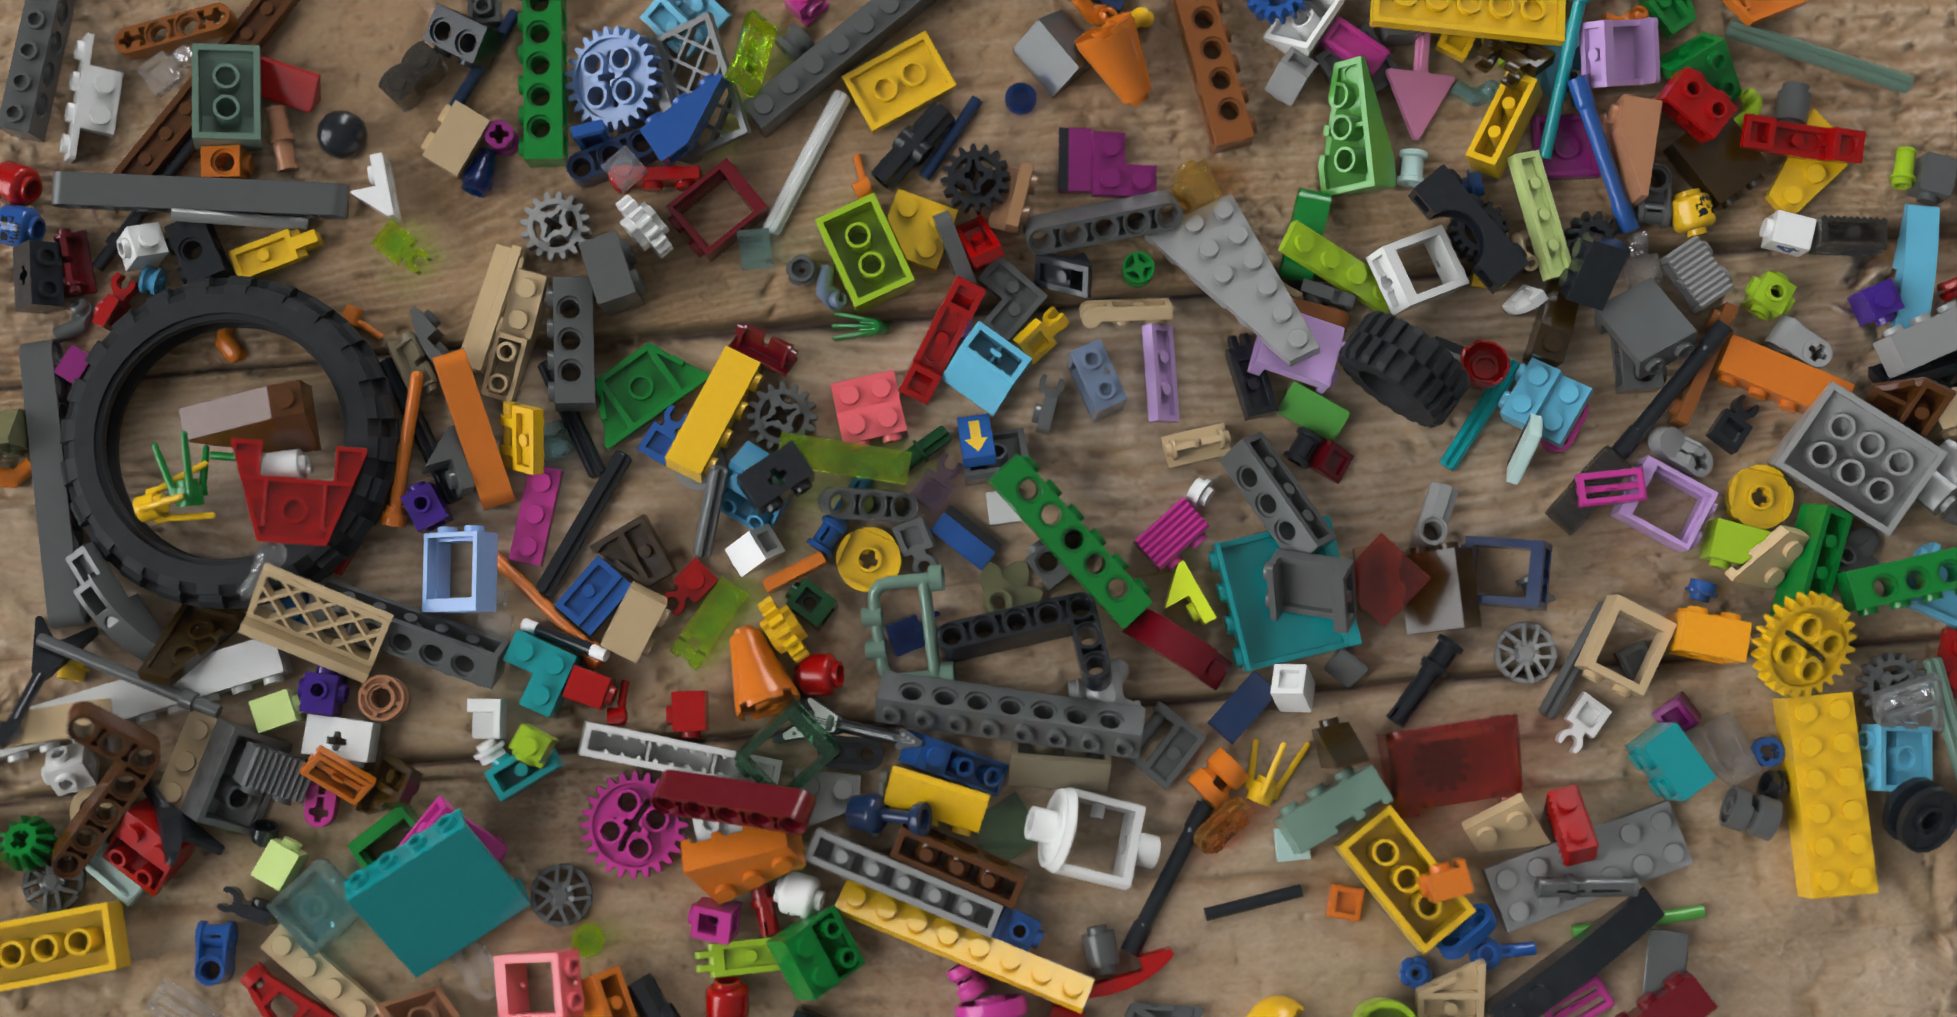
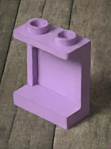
M1658 18L1615 21L1610 19L1581 24L1579 33L1581 76L1587 75L1591 88L1660 82Z
M1301 313L1320 346V353L1291 367L1262 343L1261 338L1257 335L1247 372L1260 376L1264 370H1268L1315 386V392L1319 395H1322L1328 388L1334 387L1339 374V370L1335 369L1337 359H1339V351L1346 342L1342 340L1345 331L1344 327Z

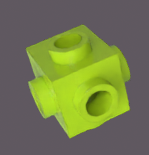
M1768 270L1758 277L1753 276L1744 289L1746 295L1740 306L1747 309L1753 316L1770 321L1789 312L1795 302V298L1792 295L1797 286L1791 284L1789 278L1784 274Z

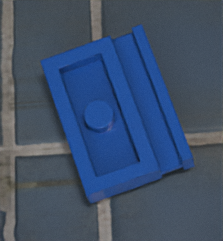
M597 556L555 603V606L592 637L618 608L631 583L603 558Z

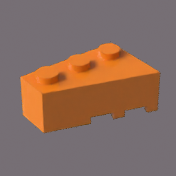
M742 826L743 831L723 836L722 831L711 833L712 839L692 843L691 839L682 840L680 845L683 873L721 905L804 865L805 857L801 834H789Z

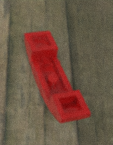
M1744 114L1740 147L1756 152L1797 159L1862 164L1866 131L1840 127L1825 128L1778 121L1774 117Z
M959 275L956 276L926 331L898 391L928 405L942 378L945 367L987 289Z
M1167 946L1139 954L1138 959L1141 968L1094 981L1088 998L1112 995L1132 988L1149 979L1174 956L1172 948Z

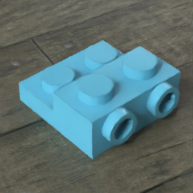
M1532 357L1528 365L1522 363L1517 369L1514 377L1517 384L1513 391L1507 390L1502 395L1498 404V408L1501 409L1500 415L1504 422L1523 430L1530 413L1542 416L1541 439L1562 448L1593 395V389L1564 376L1561 370Z
M1861 724L1858 738L1861 749L1865 790L1893 791L1901 783L1914 777H1926L1933 780V727Z

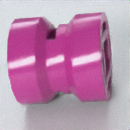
M958 964L946 972L950 982L955 983L958 988L957 995L961 1003L980 995L991 987L987 978L981 976L980 972L964 965Z

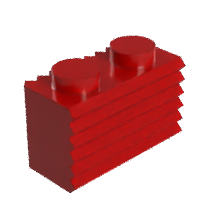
M1578 785L1548 791L1544 810L1547 811L1546 816L1549 817L1548 822L1551 823L1550 828L1553 829L1552 834L1555 835L1554 840L1557 841L1556 846L1559 847L1563 865L1572 866L1597 859L1600 845Z

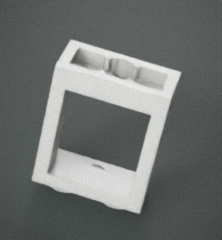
M1443 225L1384 245L1366 257L1385 301L1394 316L1450 295L1469 284L1465 270L1453 249L1451 240L1447 236ZM1424 243L1443 285L1416 294L1398 252Z

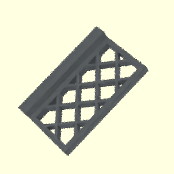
M706 12L655 38L647 36L646 43L656 47L651 55L661 57V61L655 65V68L664 70V73L657 76L656 80L663 83L664 87L655 88V93L661 97L657 101L662 113L672 107L671 102L677 96L683 94L682 91L688 94L693 92L701 74L704 76L710 74L703 71L709 52L716 55L719 62L714 75L721 73L729 81L727 85L728 96L724 105L718 103L716 106L722 109L716 125L707 124L706 126L713 130L708 144L700 147L698 141L693 150L677 161L689 164L697 163L703 160L702 156L752 134L713 13ZM706 24L709 34L705 44L702 45L693 41L697 28ZM675 38L684 40L677 58L670 55L666 44ZM691 44L702 49L696 66L684 62ZM682 65L694 70L687 88L681 86L678 80ZM729 113L736 115L740 129L732 133L722 130Z

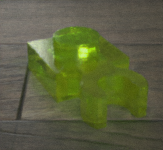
M391 219L370 243V245L397 266L405 259L407 268L416 275L422 273L414 265L417 258L423 257L429 262L432 260L425 250L413 249L418 240Z

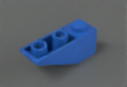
M721 73L717 75L709 74L701 79L697 89L690 94L686 92L677 96L671 102L672 107L663 113L659 111L652 114L645 120L646 125L639 129L662 163L670 166L696 147L729 83L727 78Z
M909 729L911 733L923 740L925 745L903 749L899 756V761L989 794L999 795L1009 765Z

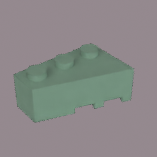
M1373 765L1354 769L1351 766L1344 767L1333 775L1336 780L1325 786L1322 782L1306 792L1308 795L1307 799L1299 804L1296 800H1293L1279 809L1281 815L1273 820L1294 854H1302L1338 833V830L1355 819L1359 821L1364 818L1366 812L1380 803L1386 805L1394 800Z

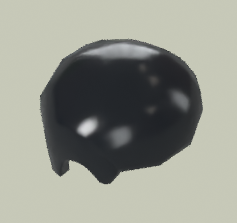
M333 111L326 114L318 124L317 139L324 153L334 158L343 160L357 156L366 146L367 128L360 117L349 111Z

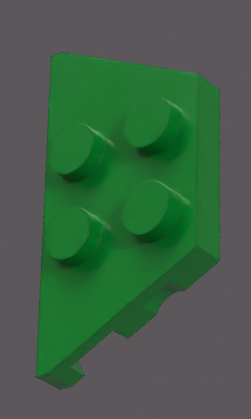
M648 342L596 378L595 383L600 402L599 410L603 423L605 447L610 451L663 414L667 407L676 405L703 386L709 374Z

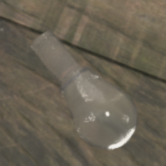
M263 542L258 547L254 563L250 568L251 573L238 590L240 595L245 598L251 597L265 563L280 568L286 562L287 550L282 543Z

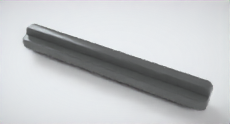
M1604 601L1599 602L1539 707V713L1549 719L1557 717L1583 671L1575 667L1574 664Z

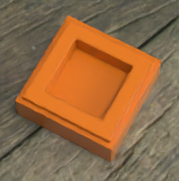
M1330 883L1326 916L1360 922L1365 889Z

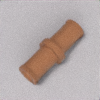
M274 105L265 108L264 111L271 134L268 137L269 145L274 148L278 173H291L299 170L293 146L295 135L290 133L286 106Z

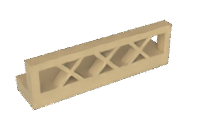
M499 244L495 246L461 349L464 348L471 370L474 373L485 376L496 331H500L515 269H525L529 259V255L522 247L512 245V248Z

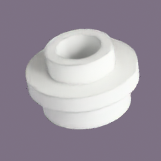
M1199 477L1190 487L1186 500L1191 502V506L1194 509H1198L1201 505L1206 507L1211 501L1215 490L1211 488L1213 481L1210 479L1203 480Z
M492 737L476 746L478 752L473 757L475 760H479L482 766H485L506 754L503 748L505 743L503 740L496 742Z

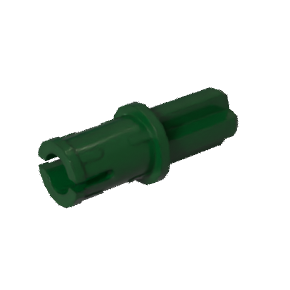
M943 425L939 426L918 442L913 440L911 447L894 459H891L890 462L899 475L903 477L923 461L929 462V457L950 443L952 437Z

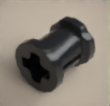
M1298 427L1296 430L1298 435L1290 449L1284 452L1283 457L1307 470L1310 465L1309 460L1317 446H1322L1324 440L1315 433L1303 427Z

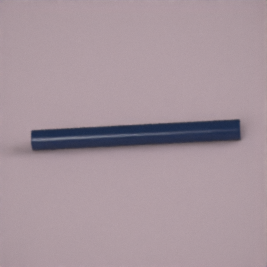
M510 8L497 28L498 31L505 33L497 53L518 22V12ZM477 66L476 70L471 69L449 105L452 106L455 100L465 105L488 68Z

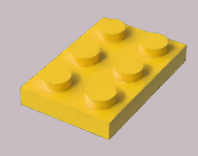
M926 31L841 76L843 83L872 134L957 89L955 81Z

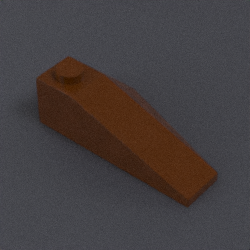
M301 380L268 385L179 408L182 431H187L190 443L232 448L231 438L263 440V452L265 453L300 449L303 454L321 451L312 386Z

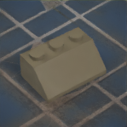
M1011 741L1008 785L1052 789L1072 787L1089 792L1108 793L1112 755Z

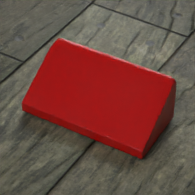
M260 55L262 98L305 112H312L321 100L320 75Z

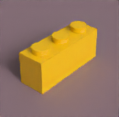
M1524 75L1521 81L1512 89L1502 83L1500 84L1465 154L1471 169L1479 170L1481 173L1501 180L1508 166L1507 157L1514 154L1543 95L1538 79Z

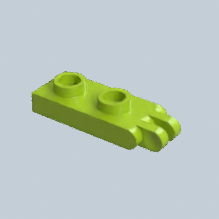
M774 936L733 940L729 945L716 942L708 943L707 950L694 952L695 959L708 958L709 964L696 965V972L710 971V978L780 971L776 960L766 944Z

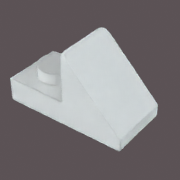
M382 152L369 155L371 166H367V173L371 185L375 186L353 190L351 194L394 223L402 222L391 161Z

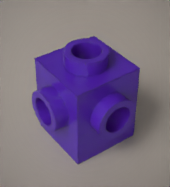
M317 666L316 673L305 671L304 678H301L298 684V697L301 698L299 711L341 716L343 703L347 702L350 693V686L346 683L347 677L338 676L337 672Z

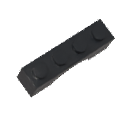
M1443 164L1413 188L1408 197L1428 220L1443 217L1453 218L1464 223L1472 231L1476 238L1478 253L1471 270L1488 290L1494 294L1529 264L1526 259L1527 254L1518 243H1512L1504 234L1506 231L1503 225L1496 218L1491 219L1483 210L1484 205L1480 198L1474 193L1470 194L1463 187L1460 175L1454 169H1448Z

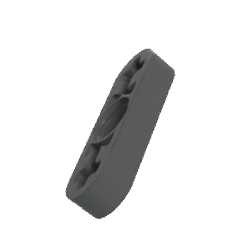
M948 210L932 216L955 278L959 275L977 284Z

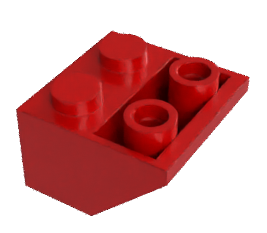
M146 797L126 811L102 858L155 897L191 857L196 846L187 842L182 843L176 862L173 866H168L156 821L155 808Z

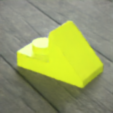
M1183 560L1178 563L1172 575L1163 610L1186 598L1189 603L1185 605L1189 616L1194 623L1199 620L1203 626L1217 617L1185 561Z

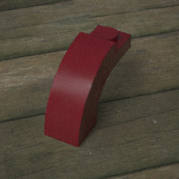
M1148 608L1121 631L1144 648L1172 662L1215 691L1233 662L1218 653V650L1197 636Z

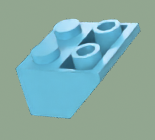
M978 321L958 348L941 380L994 417L1031 366L1032 358Z

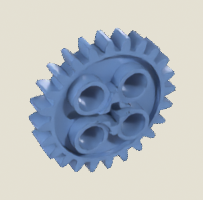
M617 25L615 29L604 26L603 32L593 30V40L583 37L585 48L575 47L574 50L578 54V58L568 60L574 66V70L565 73V75L573 78V82L565 85V88L574 90L568 101L578 103L573 111L583 115L581 119L583 122L588 123L602 119L610 132L614 130L625 132L626 127L636 128L635 118L645 122L646 116L644 111L654 112L655 110L650 103L651 100L661 99L655 93V88L664 87L663 83L656 81L657 76L664 73V70L655 68V65L661 61V57L651 55L656 47L646 43L648 38L637 35L635 30ZM629 55V61L625 66V59ZM600 61V62H601V65H600L599 70L597 71V65H598V62ZM632 87V94L628 98V91ZM604 93V99L600 103V97Z

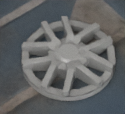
M1528 622L1513 624L1503 630L1496 640L1494 647L1496 665L1500 672L1511 681L1520 684L1538 682L1547 677L1555 665L1558 656L1556 654V642L1538 624ZM1521 628L1519 639L1510 634V632ZM1527 628L1534 629L1531 640H1526ZM1539 633L1545 637L1547 642L1537 644ZM1505 637L1515 643L1512 648L1502 644ZM1549 646L1550 655H1540L1539 648ZM1500 649L1511 654V656L1503 662L1501 660ZM1539 659H1550L1546 669L1543 668ZM1514 660L1518 665L1510 673L1505 666ZM1534 664L1540 675L1533 677L1530 665ZM1522 668L1526 673L1527 679L1516 677Z

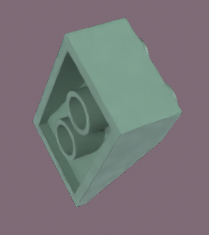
M191 43L192 140L195 149H201V146L241 145L249 151H263L260 45Z

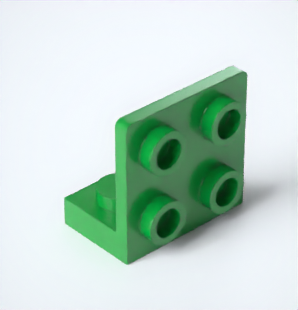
M1703 31L1660 57V77L1670 80L1674 73L1689 67L1700 71L1705 76L1706 82L1715 89L1725 92L1731 101L1739 97L1742 92L1725 38Z

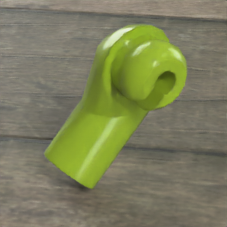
M1754 88L1745 89L1739 96L1740 101L1743 102L1742 110L1733 119L1741 129L1744 114L1761 116L1763 99L1761 94H1757Z

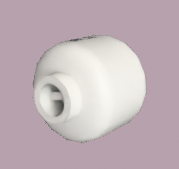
M791 871L785 877L781 876L774 892V902L778 903L780 912L807 919L815 910L820 911L822 909L826 893L821 891V883L817 877Z

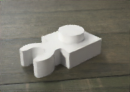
M1582 692L1563 718L1571 725L1568 729L1558 732L1555 742L1562 743L1565 737L1569 735L1574 741L1569 752L1574 754L1579 752L1583 746L1584 734L1589 738H1594L1612 711L1586 692Z

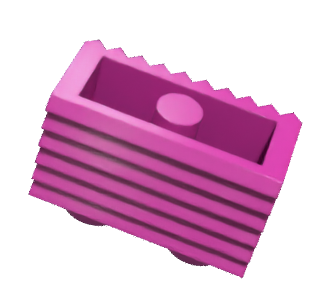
M1183 497L1135 539L1133 544L1158 572L1164 567L1170 571L1184 559L1179 554L1188 545L1194 550L1208 537L1204 531L1209 527V524Z

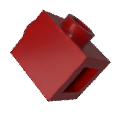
M574 665L562 696L598 710H605L607 705L611 706L613 704L618 687L614 686L616 679L585 667Z
M708 691L671 692L672 705H667L666 722L667 725H672V732H681V738L701 737V731H709Z

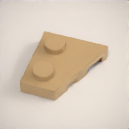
M1780 525L1763 542L1757 544L1748 552L1752 558L1738 570L1731 566L1727 569L1725 575L1732 582L1774 590L1782 582L1785 573L1794 560L1802 553L1803 547L1810 539V536L1801 529Z
M1521 792L1461 822L1465 833L1478 853L1543 846L1551 843Z
M1484 959L1472 961L1415 988L1416 1017H1484L1486 962Z

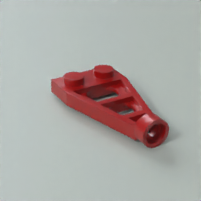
M261 962L255 964L239 980L247 988L262 1017H277L271 1008V1002L278 995L286 996L297 1005L298 1012L292 1017H339L333 1011L271 974ZM264 980L263 986L258 988L257 984Z

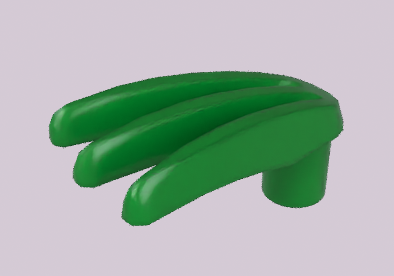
M840 311L833 313L836 317L860 322L858 324H832L831 327L833 329H859V332L832 337V340L835 342L878 334L887 335L890 331L889 324L877 318Z

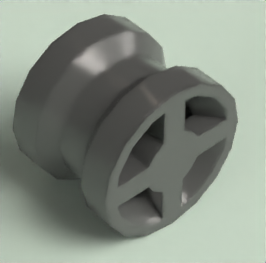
M795 23L788 27V32L784 36H779L775 40L777 47L792 62L815 45L808 34Z

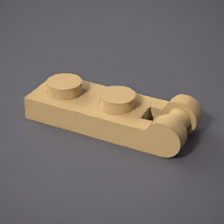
M1169 298L1084 301L1080 305L1079 314L1082 323L1087 328H1096L1100 322L1112 321L1115 325H1130L1132 321L1145 320V323L1161 324L1164 323V320L1173 319V306Z

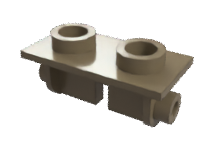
M407 331L400 335V340L386 343L407 390L411 373L413 371H420L424 375L420 400L441 394L438 385L440 383L439 379L436 378L429 361H425V353L418 341L417 335H414L412 331Z

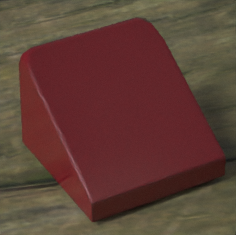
M1322 438L1324 442L1322 446H1317L1309 460L1310 465L1308 468L1339 484L1354 455L1333 440Z

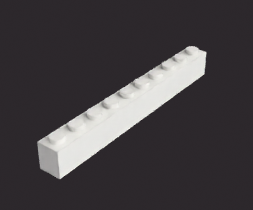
M252 639L213 651L173 686L182 690L185 688L200 693L201 698L217 702L221 700L220 694L232 691V695L247 693L253 690V684L264 682L265 686L277 684L284 681L283 675L293 673L294 671L289 653ZM121 679L30 707V709L111 698L113 714L129 722L136 720L137 724L154 721L157 719L156 714L167 710L169 715L187 711L178 707L175 701ZM72 739L0 749V761L8 759V763L19 762L28 759L29 752L40 749L41 754L61 746L60 743Z

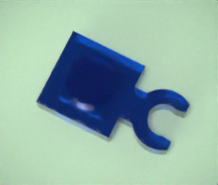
M934 610L935 617L941 615L939 611ZM910 614L884 625L896 657L925 646L922 620L919 621L916 614Z

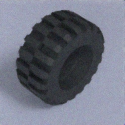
M1381 311L1365 315L1339 351L1340 365L1357 385H1360L1366 393L1372 395L1379 403L1389 407L1396 414L1402 415L1407 420L1417 422L1424 427L1434 428L1442 425L1469 389V373L1447 348L1442 347L1437 340L1426 335L1418 327H1414L1409 322L1401 318L1398 319L1389 313L1384 314Z

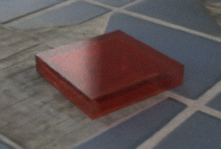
M1380 533L1354 561L1356 601L1384 627H1387L1432 579L1383 533Z

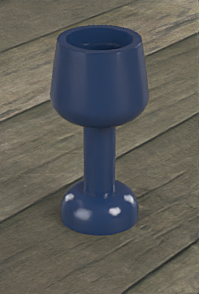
M880 794L853 795L847 804L846 821L849 827L871 834L881 832L887 825V822L908 824L913 834L925 836L932 824V809L927 802L914 804L910 811L889 809V806L883 802L884 797Z

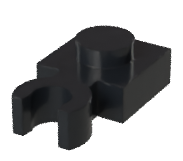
M1744 394L1731 402L1730 409L1726 408L1719 413L1705 435L1730 455L1738 452L1753 428L1746 420L1756 416L1760 408L1756 404L1748 411H1745L1742 407V402L1746 398Z

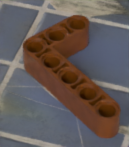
M88 701L77 702L69 708L67 713V734L73 741L113 760L114 763L53 846L52 871L54 875L65 880L73 879L82 873L161 763L160 741L157 736ZM79 719H88L91 721V723L88 725H79L76 723V721ZM112 734L122 736L117 741L108 740L106 737ZM141 750H150L153 752L148 756H141L137 754ZM123 776L133 778L129 782H121L118 779ZM103 803H111L114 806L110 808H101L99 805ZM84 829H90L95 831L92 834L86 835L80 833V831ZM73 856L75 859L66 861L61 859V857Z

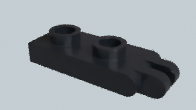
M1242 333L1239 335L1241 346H1239L1236 335L1228 336L1229 349L1225 350V357L1245 421L1275 415L1279 409L1267 371L1264 370L1260 376L1247 372L1254 348L1249 334Z

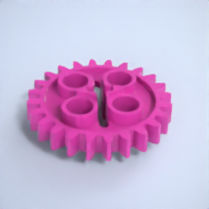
M633 771L631 780L628 779L625 772L619 773V783L612 777L607 778L609 788L597 786L596 790L600 797H588L587 800L593 805V808L582 810V813L590 818L589 821L580 824V827L589 829V834L584 835L581 839L582 841L591 840L593 844L586 852L593 853L597 851L599 855L594 862L595 864L603 861L608 862L605 868L606 873L617 867L618 878H622L627 870L630 871L632 880L637 879L639 870L642 871L645 878L651 876L652 866L658 873L662 872L663 866L661 861H665L670 865L673 864L674 860L670 853H681V847L676 844L677 841L688 839L686 835L680 833V829L690 826V823L681 821L680 816L665 814L666 821L663 827H654L650 822V815L655 808L650 804L638 823L642 830L634 831L629 837L623 851L619 850V845L632 827L628 820L636 819L639 816L645 801L648 798H652L659 779L655 783L652 782L651 772H647L643 780L640 779L639 771ZM628 792L635 795L637 799V806L633 811H627L622 806V798ZM608 822H615L620 828V834L616 840H611L605 835V826ZM638 838L644 839L649 846L648 853L644 857L637 856L633 851V844Z

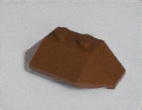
M1926 377L1875 383L1864 401L1926 438L1955 397L1956 391Z

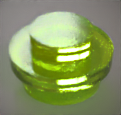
M584 923L574 930L571 944L573 948H579V955L591 957L598 954L604 947L605 935L598 925Z

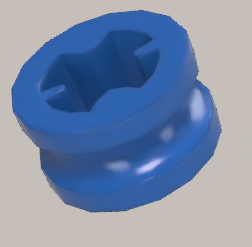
M1760 737L1751 744L1750 756L1757 765L1774 767L1783 761L1785 749L1778 739ZM1772 745L1773 749L1770 751H1774L1773 758L1763 759L1761 755H1764V753H1760L1761 747Z

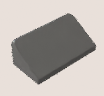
M1661 929L1649 930L1643 994L1648 991H1652L1655 994L1665 986L1662 981L1666 976L1678 970L1682 973L1687 969L1690 934Z

